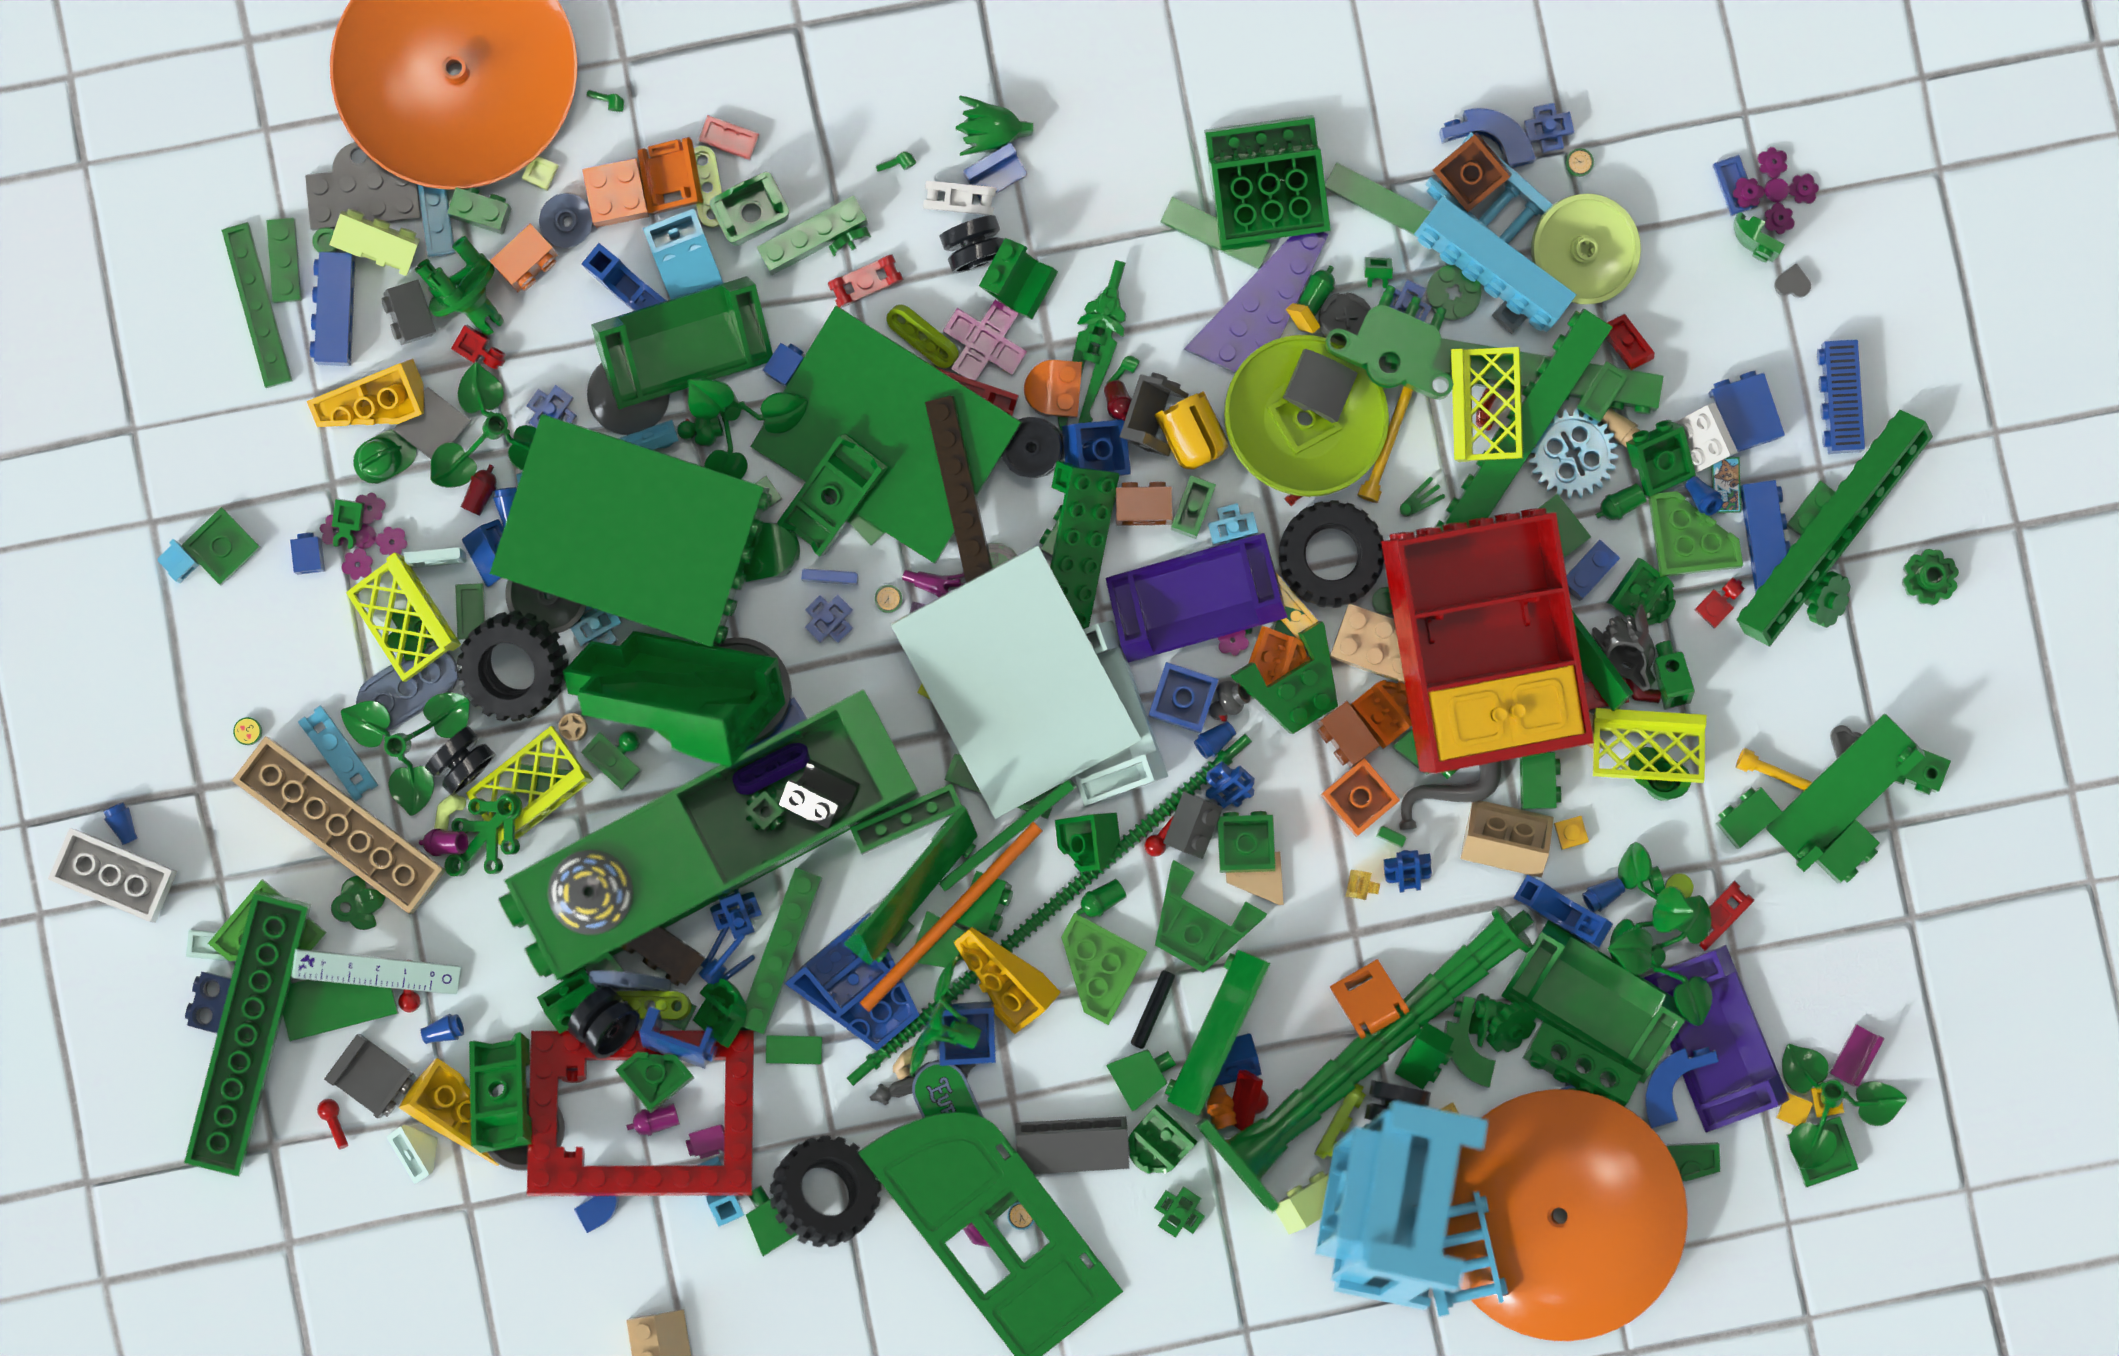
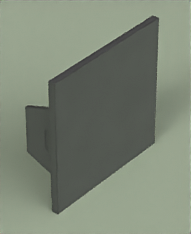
M427 387L424 390V414L397 424L393 430L431 459L434 451L440 445L454 443L471 420Z

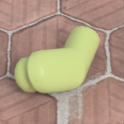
M458 794L449 795L438 804L435 829L448 830L450 814L456 810L462 811L466 807L465 797L458 796Z

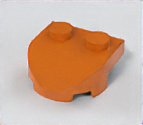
M1047 360L1037 364L1029 372L1024 383V396L1031 408L1036 413L1046 417L1077 418L1082 362Z
M1262 626L1249 663L1256 664L1266 685H1269L1308 661L1310 657L1307 656L1304 643L1298 638Z
M1382 680L1350 704L1382 749L1412 726L1406 687L1401 682L1394 683Z

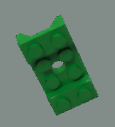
M846 434L838 436L780 517L777 524L780 527L793 531L809 543L815 554L819 557L825 555L841 534L840 531L869 490L874 488L888 467ZM828 488L835 490L837 493V500L834 504L828 503L824 498V493Z
M518 1032L509 1041L493 1044L470 1041L471 1146L479 1153L532 1144L531 1117L527 1114L526 1066H530L529 1039L521 1032ZM503 1085L504 1090L502 1094L493 1097V1090L496 1086Z

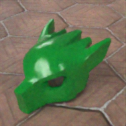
M959 96L961 102L974 108L965 110L962 115L968 117V119L956 126L957 131L968 135L963 137L965 144L972 146L960 152V156L995 152L1007 144L1013 143L1018 138L1033 134V123L1019 121L1016 115L1007 108L988 104L974 98Z

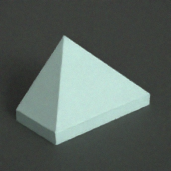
M407 1125L401 1126L386 1136L414 1184L433 1173L437 1137Z

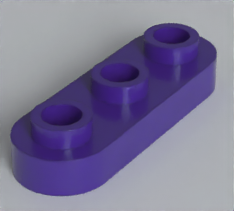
M802 743L789 744L739 769L732 777L736 792L744 795L753 794L802 769L810 761L807 746Z

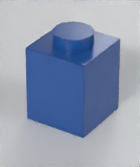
M780 343L763 371L767 376L786 387L804 358L802 354L804 352L791 343L788 347Z
M314 533L297 534V539L290 540L293 571L295 574L325 572L321 538L318 536L314 537Z

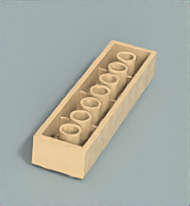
M265 736L231 780L408 914H414L446 871L442 866L270 737Z

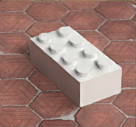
M69 828L48 880L149 922L156 923L178 871L77 829Z

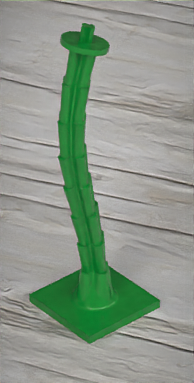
M1500 906L1492 909L1491 912L1494 920L1467 946L1464 944L1433 975L1429 973L1403 999L1410 1012L1404 1014L1399 1005L1395 1006L1400 1016L1398 1020L1373 1034L1369 1030H1364L1365 1038L1361 1039L1358 1035L1334 1060L1330 1059L1300 1090L1296 1088L1266 1119H1259L1228 1139H1224L1208 1119L1202 1118L1195 1124L1266 1210L1273 1213L1280 1207V1204L1263 1186L1261 1179L1287 1150L1289 1142L1322 1119L1321 1114L1355 1090L1357 1083L1389 1060L1388 1056L1415 1037L1425 1022L1428 1023L1453 1005L1455 998L1486 977L1491 968L1518 949L1525 953L1533 949L1530 939L1524 932L1526 928L1534 923L1528 912L1526 913L1523 909L1516 916L1512 917Z

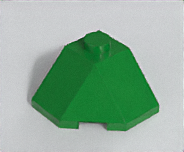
M1117 812L1055 820L1057 846L1064 855L1068 854L1075 861L1074 866L1080 872L1102 870L1105 868L1120 841Z

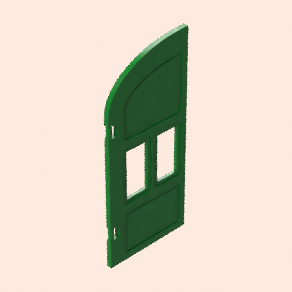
M948 1112L926 1116L889 1131L858 1152L1014 1356H1043L1123 1292L1002 1132L986 1118L965 1112ZM1000 1143L1010 1155L1006 1159L996 1149ZM1010 1191L1050 1241L1025 1262L1021 1260L985 1213L986 1210ZM971 1222L1010 1272L1009 1275L985 1294L946 1245L948 1240ZM1084 1252L1094 1264L1089 1269L1079 1257Z

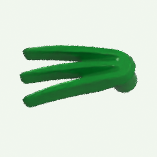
M1429 477L1401 504V514L1410 516L1444 499L1445 495L1441 494L1420 504L1424 499L1440 489V485L1434 486L1425 494L1416 498L1433 480L1432 477Z

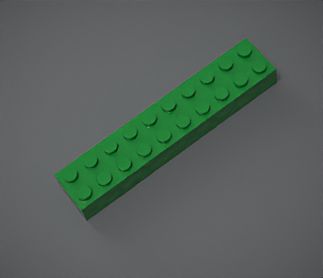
M259 890L253 893L184 1160L186 1164L237 1177L243 1171L293 978L292 969L295 949H300L311 908L310 903Z

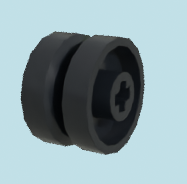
M995 215L967 221L939 235L944 250L955 251L948 258L952 273L966 272L985 266L993 261L1004 238L994 237L1000 231Z
M1034 417L1018 419L1022 424L1003 453V461L1011 471L1019 476L1030 478L1048 476L1055 471L1056 462L1064 459L1062 433L1056 425L1046 419ZM1032 442L1037 447L1035 452L1028 451V445H1032Z
M469 726L464 727L449 739L424 767L434 778L441 777L449 771L443 779L442 786L452 796L475 780L496 755L487 744H480L471 750L476 745L479 736Z
M601 987L589 994L577 1006L568 1023V1031L578 1041L585 1043V1047L598 1059L607 1058L615 1054L630 1040L638 1027L640 1016L627 1002H623V998L612 988Z
M1371 1080L1369 1095L1373 1098L1383 1099L1385 1103L1384 1105L1367 1104L1364 1119L1374 1120L1386 1109L1389 1110V1105L1394 1101L1427 1107L1429 1106L1431 1092Z

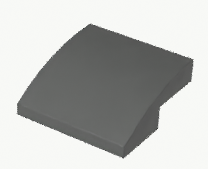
M1303 349L1283 398L1304 411L1311 410L1331 423L1338 422L1358 373L1326 356Z

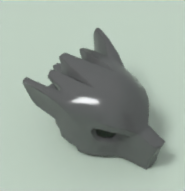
M1641 604L1637 608L1635 618L1627 615V623L1621 617L1616 616L1609 619L1610 625H1607L1606 631L1603 633L1596 627L1592 628L1594 640L1621 677L1632 680L1642 691H1646L1656 681L1650 669L1655 657V647L1649 635L1646 613ZM1622 663L1625 664L1626 666H1628V667L1631 668V669H1628V668L1623 667Z

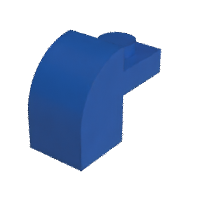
M592 1196V1199L574 1208L587 1233L607 1223L614 1216L618 1207V1196Z

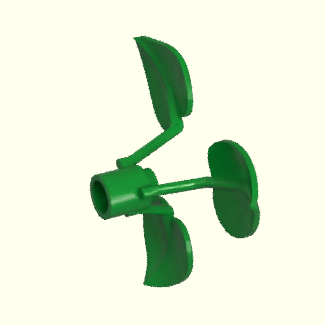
M476 362L465 372L459 383L458 401L466 412L476 413L481 410L482 415L488 418L482 426L483 434L467 452H464L462 446L452 442L444 443L434 451L430 463V480L440 487L455 488L471 481V476H474L477 471V464L469 456L486 438L495 440L504 435L506 440L512 444L508 449V457L511 463L516 468L523 470L537 429L529 425L519 426L515 430L513 438H511L510 430L507 429L508 421L506 417L501 413L486 411L494 410L501 404L504 391L499 380Z
M711 379L688 380V407L691 414L698 419L709 420L715 418L720 413L725 428L728 445L727 452L724 450L713 451L707 457L704 467L740 479L746 474L748 463L743 454L739 452L732 453L733 444L729 421L738 419L741 411L745 410L757 420H764L763 426L767 432L782 433L793 428L801 420L807 406L805 397L780 392L768 396L761 404L760 410L762 414H758L746 406L744 401L739 402L731 387L723 382Z
M453 692L433 696L428 700L423 709V714L430 723L408 735L397 733L390 736V732L386 730L391 723L390 714L387 708L377 701H364L341 710L344 725L356 742L369 748L377 747L382 743L384 737L386 753L392 757H398L399 761L407 765L408 768L400 767L391 774L388 787L393 799L410 816L417 814L427 805L434 791V777L424 768L425 766L413 768V764L404 755L411 749V739L431 729L433 726L435 732L440 737L452 738L468 724L470 700L462 694Z
M1638 842L1631 844L1621 858L1618 867V878L1626 889L1632 890L1638 886L1641 891L1656 900V905L1653 908V921L1639 922L1634 925L1630 919L1622 920L1614 928L1610 944L1618 936L1633 928L1654 926L1659 932L1667 933L1673 931L1696 914L1678 888L1669 886L1657 895L1643 885V882L1647 881L1651 876L1652 862L1645 847ZM1610 952L1611 958L1620 964L1618 959Z
M1697 895L1686 897L1688 904L1694 909L1696 914L1677 928L1678 931L1682 932L1679 936L1653 946V938L1647 930L1633 928L1618 936L1607 949L1618 959L1623 968L1631 974L1641 975L1648 971L1649 968H1653L1654 972H1661L1681 980L1683 984L1678 985L1674 990L1676 1006L1688 1022L1695 1026H1700L1703 1024L1712 1004V992L1709 984L1701 977H1692L1688 981L1687 977L1661 967L1666 959L1664 947L1685 939V937L1691 943L1698 944L1709 934L1711 928L1710 909L1705 899Z
M958 956L945 967L937 981L934 1000L939 1001V1004L933 1010L929 1023L914 1045L910 1062V1075L915 1077V1071L923 1062L928 1045L931 1042L943 1041L954 1045L958 1043L973 1049L979 1040L981 1029L967 1023L968 1018L959 1014L945 1000L955 964L961 959ZM944 1007L959 1020L958 1022L954 1020L950 1027L943 1025ZM945 1031H946V1032H948L947 1035H948L949 1037H945V1036H942V1035H944V1034H945Z
M1793 1044L1786 1046L1782 1059V1072L1786 1084L1793 1091L1800 1094L1809 1092L1813 1086L1816 1089H1822L1821 1101L1825 1105L1818 1127L1812 1123H1802L1796 1126L1790 1135V1150L1798 1167L1801 1169L1820 1167L1834 1155L1837 1147L1836 1136L1833 1132L1823 1130L1830 1108L1838 1107L1842 1103L1843 1098L1853 1106H1859V1117L1865 1123L1872 1126L1888 1124L1907 1102V1097L1898 1089L1876 1081L1861 1084L1856 1090L1858 1101H1855L1848 1091H1844V1086L1839 1081L1829 1080L1823 1082L1828 1076L1829 1065L1821 1053Z

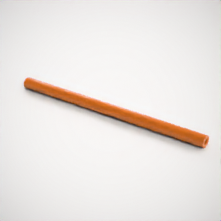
M1032 822L859 1003L870 1012L1043 830Z

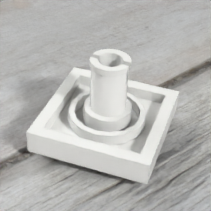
M1715 402L1675 422L1684 426L1696 473L1738 453Z

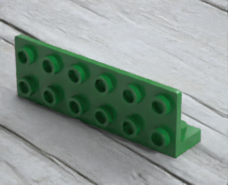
M1057 461L1051 488L1065 493L1050 568L1082 629H1085L1090 625L1116 496V487L1118 486L1120 475L1117 472L1079 468L1068 462Z
M1883 714L1782 811L1783 813L1766 827V830L1797 860L1796 865L1805 872L1824 854V849L1902 774L1905 776L1925 757V752L1887 714Z

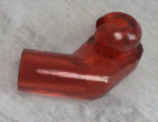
M1489 388L1484 390L1479 402L1490 391ZM1494 393L1483 404L1488 411H1490L1497 397ZM1479 408L1476 411V425L1481 428L1491 417L1483 409ZM1493 421V423L1486 429V431H1489L1492 428L1495 421Z

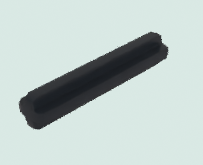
M1166 970L1161 971L1131 1039L1133 1046L1140 1049L1145 1047L1175 979L1173 973Z

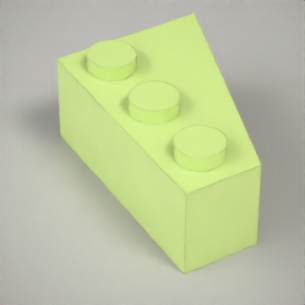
M352 209L340 213L329 245L355 256L374 260L376 264L382 267L388 265L399 269L400 274L407 276L420 242V238L415 237L416 232L405 228H400V231L389 228L390 223L374 218L373 222L363 218V213Z
M1323 1171L1309 1178L1310 1184L1303 1188L1301 1185L1294 1187L1286 1192L1288 1197L1278 1202L1280 1207L1276 1210V1213L1288 1234L1304 1229L1321 1219L1329 1173L1324 1174Z

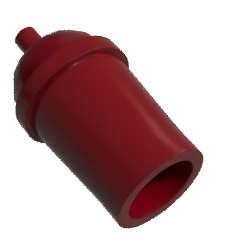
M1114 380L1107 383L1104 387L1107 411L1112 418L1125 421L1132 398L1129 396L1125 384L1119 380Z
M489 464L487 470H479L474 476H471V482L460 507L476 515H481L493 491L497 488L496 477L492 473L495 466Z

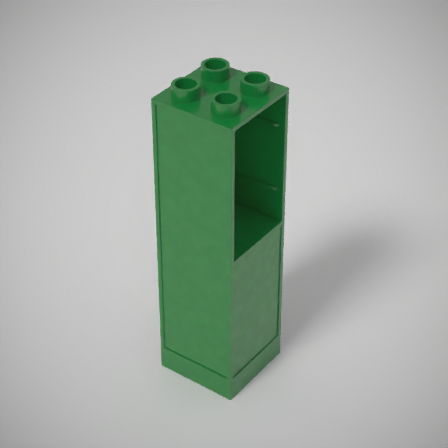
M864 689L749 749L738 758L732 767L719 765L508 877L504 881L510 892L499 897L498 900L513 927L518 926L522 928L528 925L536 942L526 946L524 949L538 976L546 978L554 974L556 980H567L571 975L588 966L593 960L608 952L614 956L624 951L620 947L623 944L659 925L663 928L671 926L718 901V896L723 895L725 897L733 893L734 890L750 884L844 834L851 827L876 817L919 794L871 701ZM802 743L808 748L810 760L818 762L860 783L851 807L829 829L782 806L781 808L786 812L782 815L785 820L774 831L769 828L765 832L761 827L756 831L746 820L749 816L745 811L748 807L746 802L755 792L749 795L736 792L732 777L739 769L789 744ZM806 766L780 780H783L786 784L790 780L797 782L802 777ZM785 788L781 790L776 789L777 796L780 799L783 796ZM763 807L761 815L763 817L770 816L771 809ZM583 850H598L612 855L625 866L632 880L633 900L629 912L616 927L601 934L585 935L568 929L555 917L549 904L548 886L553 871L566 857ZM591 886L586 887L584 895L586 897L593 896L594 889Z

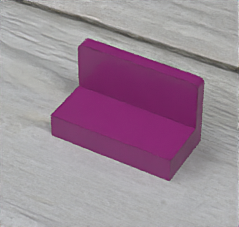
M1855 1024L1829 1073L1853 1087H1859L1884 1041V1037L1875 1035Z

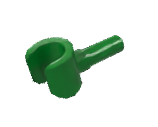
M592 90L587 91L588 97L608 102L609 111L623 112L624 99L619 95H607Z
M902 152L896 158L876 165V169L880 172L900 164L903 170H907L916 164V160L911 153Z
M1133 356L1125 357L1117 372L1107 383L1119 380L1125 370L1134 373L1140 361Z

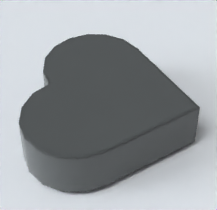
M1796 263L1775 280L1774 288L1780 295L1792 294L1794 297L1802 298L1810 292L1811 282Z
M1844 725L1833 728L1830 733V740L1836 758L1847 750L1862 734L1851 732Z

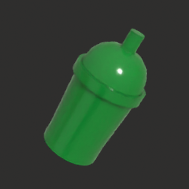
M1329 265L1326 271L1318 270L1310 276L1309 282L1297 303L1308 306L1314 316H1316L1325 300L1335 289V278L1331 274L1334 267Z
M1635 483L1612 495L1608 494L1605 496L1600 505L1601 511L1595 515L1597 519L1604 516L1608 520H1620L1627 513L1646 503V497L1640 486Z
M1114 879L1093 891L1086 892L1081 900V909L1077 910L1076 913L1078 916L1085 913L1089 917H1100L1105 911L1127 898L1126 893L1120 882Z

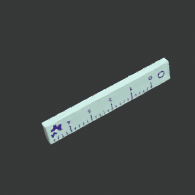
M295 949L292 977L457 995L461 967L457 965Z

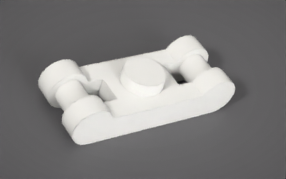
M926 181L925 189L928 191L927 199L923 202V209L985 216L993 215L994 213L992 198L996 196V188ZM938 191L945 192L944 202L937 201ZM974 195L982 196L981 205H973Z

